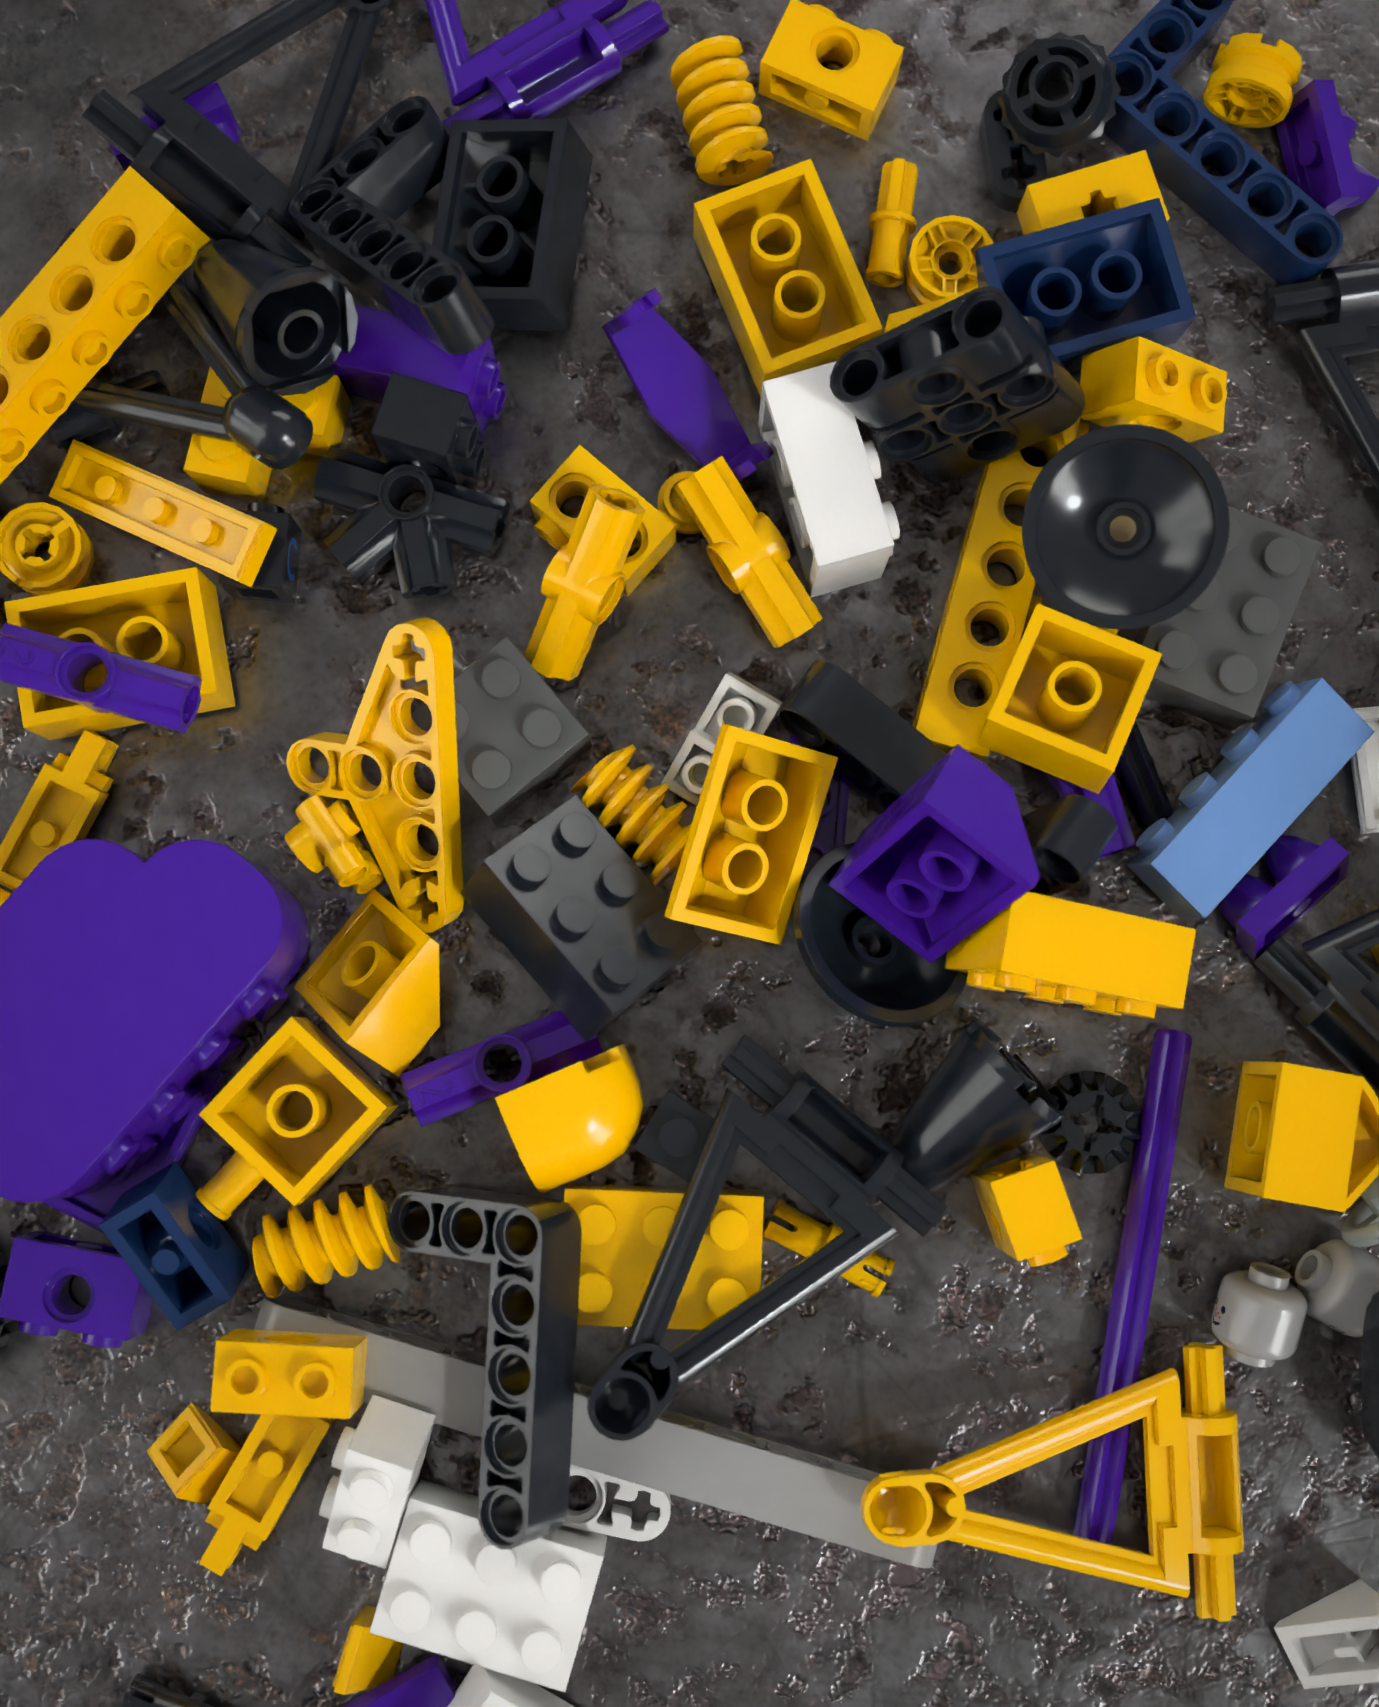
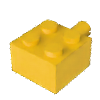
M1037 603L977 744L1099 794L1116 768L1162 653L1118 636L1119 629L1093 626Z
M291 1016L198 1114L234 1148L235 1153L203 1187L196 1191V1197L207 1210L223 1221H226L232 1215L237 1206L264 1178L293 1206L307 1202L316 1195L399 1104L308 1018Z

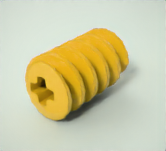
M719 35L704 39L690 46L678 56L671 66L670 72L672 85L677 91V104L683 113L682 122L687 134L690 136L689 147L696 158L695 168L698 176L704 182L717 186H732L750 182L762 175L771 166L774 159L771 151L762 150L769 139L766 130L757 126L762 119L759 107L752 104L756 94L753 85L746 82L749 70L746 61L740 59L743 52L740 40L733 36Z
M631 744L610 753L599 761L573 786L570 793H576L587 788L581 801L589 811L592 812L605 807L598 821L607 831L622 826L615 841L623 850L637 844L639 845L632 857L633 862L639 869L654 863L656 864L649 880L657 887L678 870L692 823L681 827L678 823L687 807L683 801L667 808L661 804L670 788L667 782L650 789L644 785L653 769L650 763L634 770L628 767L636 751L635 746Z
M369 1184L364 1187L363 1206L356 1207L347 1191L341 1192L339 1194L338 1213L335 1214L330 1213L321 1198L314 1200L313 1220L310 1221L304 1219L297 1206H291L288 1208V1221L285 1228H280L271 1212L262 1216V1234L253 1238L252 1254L256 1276L267 1297L271 1299L278 1297L282 1292L284 1284L293 1292L302 1291L307 1286L309 1276L319 1285L326 1284L332 1279L334 1268L341 1276L345 1278L351 1277L357 1272L359 1259L367 1269L371 1271L379 1269L383 1263L384 1251L391 1261L395 1263L400 1262V1247L393 1241L388 1230L387 1217L389 1207L386 1201L380 1198L373 1185Z

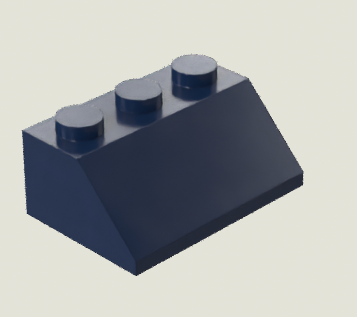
M1160 198L980 247L975 252L978 288L984 286L998 288L1007 295L1023 316L1034 317L1041 321L1048 347L1069 373L1081 370L1082 356L1137 336L1163 346L1176 343L1196 318Z

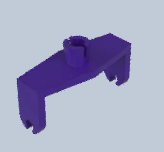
M653 288L636 298L604 324L602 328L649 417L701 468L723 456L736 479L741 480L757 469V464L763 460L767 461L774 454V451L767 441L751 445L711 366L652 308L663 299L657 289Z

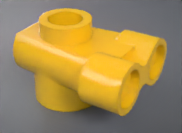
M316 794L298 806L295 813L301 822L285 834V840L296 857L309 870L319 873L325 867H328L341 887L352 885L357 894L368 893L385 880L375 856L370 850H366L357 838L356 834L362 828L355 813L347 804L340 799L332 803Z

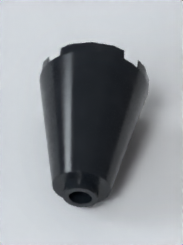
M232 239L217 240L209 244L198 256L194 267L195 284L241 367L253 381L259 385L266 386L270 391L282 396L305 394L328 382L336 373L331 366L337 360L342 350L349 355L355 343L358 315L353 296L335 276L321 268Z
M976 1018L964 1028L887 1140L904 1155L901 1167L931 1193L1051 1129L1066 1117L1065 1113L1057 1109L1060 1107L1057 1100L1017 1054L1012 1056L1003 1047L998 1051L995 1045L1002 1039Z

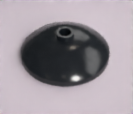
M1138 424L1108 426L1086 433L1071 441L1059 450L1039 473L1029 492L1023 514L1022 540L1024 553L1029 569L1038 586L1057 607L1068 615L1101 628L1120 630L1143 628L1163 622L1177 615L1199 598L1209 586L1226 552L1230 527L1229 508L1222 483L1208 460L1187 441L1168 431L1152 426ZM1125 516L1134 522V536L1127 542H1118L1110 534V524L1117 517Z
M855 842L833 849L825 854L807 872L799 886L794 904L793 919L796 941L810 974L820 988L834 1002L849 1013L868 1022L889 1027H908L927 1022L950 1007L959 997L966 985L967 973L944 969L947 952L932 963H929L829 886V882ZM859 943L865 946L868 954L861 948Z

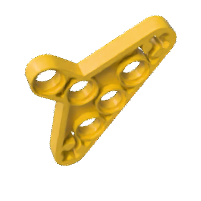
M424 617L397 624L389 630L349 735L321 732L300 739L291 745L287 753L286 765L292 781L303 792L311 795L317 794L319 796L349 800L399 910L424 932L433 933L460 916L464 905V897L461 894L464 887L453 649L445 628L436 620ZM412 640L415 646L424 648L425 659H422L420 653L412 652ZM415 677V682L427 680V683H420L406 688L404 685L405 680ZM414 698L422 700L431 711L432 726L429 731L418 727L412 718L411 703ZM312 748L321 751L327 759L329 770L326 779L315 773L311 766L310 752ZM364 754L371 756L380 767L381 782L379 786L372 785L366 780L362 772L361 762ZM417 762L425 764L432 771L436 783L433 794L424 792L418 786L414 775ZM420 824L429 827L436 835L439 844L436 856L428 854L420 845L417 835ZM415 871L424 872V873L419 874V875H416V874H415ZM425 891H427L428 900L425 899ZM434 902H437V906H438V910H437V911H436V909H435V904H434Z

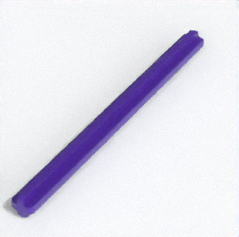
M1163 1028L1157 1029L1154 1033L1140 1119L1142 1138L1136 1144L1096 1399L1134 1384L1139 1380L1192 1045L1191 1035L1183 1031ZM1132 1422L1089 1440L1075 1523V1536L1113 1544Z

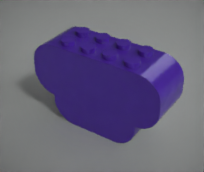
M85 839L59 847L47 855L0 906V1197L16 1202H38L92 1194L105 1188L104 1186L116 1178L123 1168L132 1173L149 1159L158 1146V1142L153 1137L169 1119L173 1122L182 1119L199 1101L202 1092L197 1089V1086L203 1081V1075L211 1067L217 1072L227 1068L243 1050L245 1042L240 1038L256 1019L262 1023L267 1021L277 1012L288 997V993L283 988L290 982L303 964L309 944V925L301 903L285 885L263 867L222 844L207 840H187L174 843L158 851L148 859L113 842Z

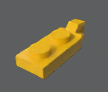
M84 729L70 756L60 752L51 765L44 764L0 845L1 885L15 891L34 868L51 852L68 843L85 840L109 795L107 792L111 787L113 779L104 774L107 772L119 747L117 744L95 732Z
M260 1415L207 1507L211 1511L205 1522L216 1527L218 1530L199 1564L222 1577L226 1569L231 1567L244 1544L255 1551L259 1549L262 1542L272 1533L336 1418Z

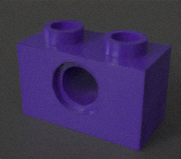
M34 1231L14 1237L0 1299V1317L19 1321L17 1329L24 1333L55 1336L58 1335L59 1329L83 1333L82 1342L102 1348H120L123 1341H128L146 1332L153 1298L113 1245ZM74 1275L82 1277L90 1287L91 1298L86 1308L74 1303L69 1295V1283Z

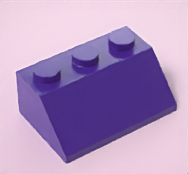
M957 744L860 833L828 885L921 957L932 963L1034 888L1040 878V874L1012 786L991 771L982 761L973 757Z

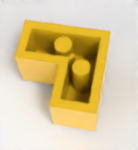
M210 367L200 403L224 407L231 393ZM333 375L327 383L305 394L280 395L302 410L312 421L313 435L305 453L323 456L328 452L330 446L340 448L351 400L338 375ZM192 434L183 470L203 492L251 503H263L272 468L253 458L233 442Z

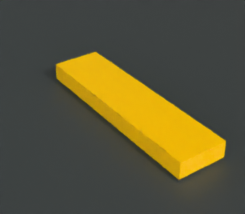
M74 439L48 495L57 501L251 588L277 531V528L264 521Z

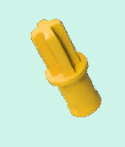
M894 158L893 161L885 162L883 165L877 208L869 216L868 226L873 230L865 277L869 283L876 286L897 287L904 283V267L909 235L913 234L917 227V221L912 216L918 168L915 163L908 162L905 158Z

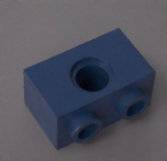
M175 1161L122 1193L99 1224V1227L174 1328L179 1331L233 1299L250 1266V1262L217 1217L198 1200L195 1194L196 1188Z

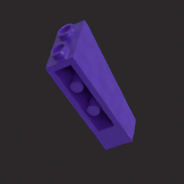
M355 305L358 315L355 343L349 355L342 350L337 360L331 366L336 371L334 375H338L346 392L381 404L392 372L467 395L474 419L479 422V433L482 437L488 419L497 420L499 418L507 393V384L502 383L500 375L501 362L496 360L490 336L481 346L463 355H451L395 314Z

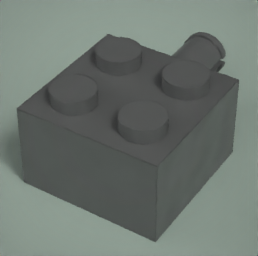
M507 636L478 660L470 663L451 643L453 649L458 779L495 825H498L593 747L587 731ZM412 640V652L420 653L422 659H425L424 648L415 646ZM424 703L411 714L418 727L429 731L432 726V715L427 704Z

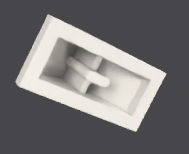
M1361 1579L1283 1618L1275 1625L1274 1630L1304 1689L1379 1682V1593Z

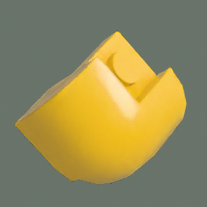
M625 1044L616 1046L587 1060L577 1062L495 1098L519 1157L531 1181L541 1194L597 1171L624 1154L640 1129L645 1105L640 1079Z

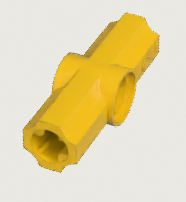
M723 456L715 459L674 486L679 495L678 497L682 500L691 518L709 543L706 547L707 553L717 573L731 591L735 594H741L774 648H779L789 641L796 639L823 619L817 610V606L812 602L803 584L799 581L788 563L791 556L783 536L767 515L763 512L757 513Z
M600 484L589 488L568 544L564 545L556 553L544 574L541 593L547 598L524 656L529 660L536 672L547 678L571 681L579 675L598 626L609 617L623 593L626 576L621 570L646 510L640 506L637 498L621 489H613Z

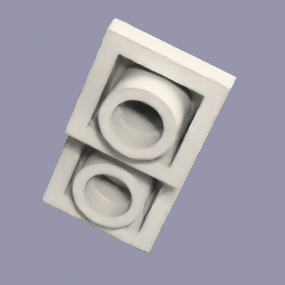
M727 672L696 727L687 736L661 784L667 782L670 786V791L697 806L722 723L765 735L783 702L734 673Z

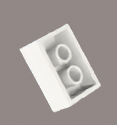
M837 361L762 382L758 428L762 441H767L774 451V454L768 461L810 598L881 578L889 557L893 555V540L900 538L899 523L891 501L881 503L875 479L881 478V467L872 440L862 441L856 422L858 418L833 395L830 388V375Z
M421 1479L409 1498L369 1633L565 1692L604 1559L607 1535L561 1526L560 1529L551 1534L513 1549H499L485 1538L480 1528L478 1496Z

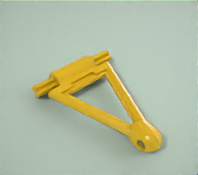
M1190 1342L1188 1345H1183L1186 1407L1181 1408L1178 1373L1174 1368H1169L933 1469L906 1470L880 1474L868 1482L862 1493L860 1504L862 1520L875 1537L893 1546L933 1545L949 1540L1187 1598L1190 1593L1188 1554L1193 1553L1196 1616L1201 1619L1214 1618L1218 1622L1230 1621L1231 1616H1236L1233 1555L1244 1550L1238 1418L1236 1411L1226 1408L1223 1345L1218 1343L1204 1344L1202 1342ZM1143 1418L1149 1554L966 1509L963 1494Z

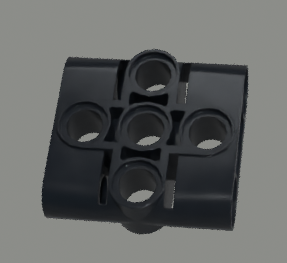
M988 286L974 289L850 349L839 358L830 375V388L833 395L874 433L880 456L888 461H904L924 480L935 484L950 481L1066 430L1079 419L1085 406V394L1081 386L1048 347L1042 322L1034 317L1023 316L1003 291L996 287Z

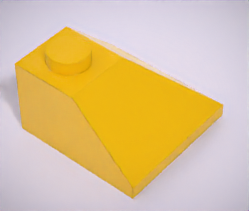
M373 888L293 988L347 1044L400 1077V1074L405 1071L413 1059L421 1054L428 1040L440 1027L439 944L386 897Z

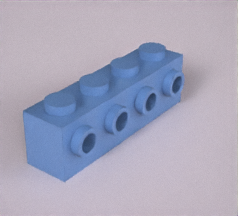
M1322 677L1295 684L1293 681H1288L1273 691L1262 705L1266 713L1252 728L1247 726L1234 734L1222 747L1220 753L1225 758L1210 774L1204 772L1198 775L1181 791L1178 799L1182 804L1168 820L1165 818L1159 819L1138 838L1136 846L1140 850L1126 865L1179 918L1205 919L1374 733L1372 728Z

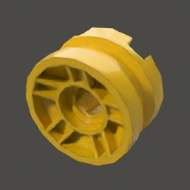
M1259 33L1233 35L1227 46L1220 43L1212 64L1214 72L1211 73L1203 93L1205 106L1216 117L1241 127L1263 128L1274 126L1283 121L1289 112L1293 99L1292 90L1299 80L1303 67L1301 56L1293 46L1281 39L1276 42V46L1261 43L1263 34Z
M956 215L937 217L922 226L912 241L904 272L906 291L916 306L960 293L966 294L974 289H978L975 252L977 248L994 244L984 227L970 218ZM948 260L954 261L957 274H945L939 267L946 266Z
M45 502L26 503L11 510L0 522V571L28 594L39 596L78 589L89 577L94 563L93 544L86 530L60 507ZM44 542H49L48 552L52 556L46 561L41 557H35L37 547Z

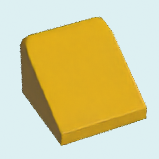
M191 1402L146 1452L176 1498L198 1504H206L216 1494L242 1447L198 1404Z
M365 1605L364 1608L359 1610L350 1626L332 1687H335V1693L345 1695L373 1689L394 1677L404 1643L369 1633L376 1607Z

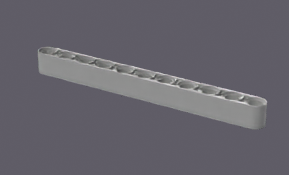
M266 1295L264 1296L254 1329L368 1335L364 1403L369 1404L374 1394L436 1415L435 1424L482 1438L485 1355L283 1296L271 1299ZM574 1382L570 1464L920 1568L932 1567L938 1543L911 1547L893 1546L879 1540L865 1526L860 1511L861 1496L868 1482L882 1473L667 1409L662 1412L651 1428L640 1436L626 1441L613 1440L599 1433L588 1416L587 1399L592 1387Z

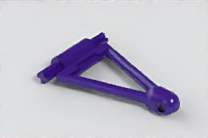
M425 0L452 105L460 106L486 90H491L489 94L443 120V126L450 136L452 120L543 119L621 73L622 59L668 33L669 27L662 17L661 7L656 1L646 0L603 26L601 22L620 12L626 6L628 0H565L470 56L456 1Z

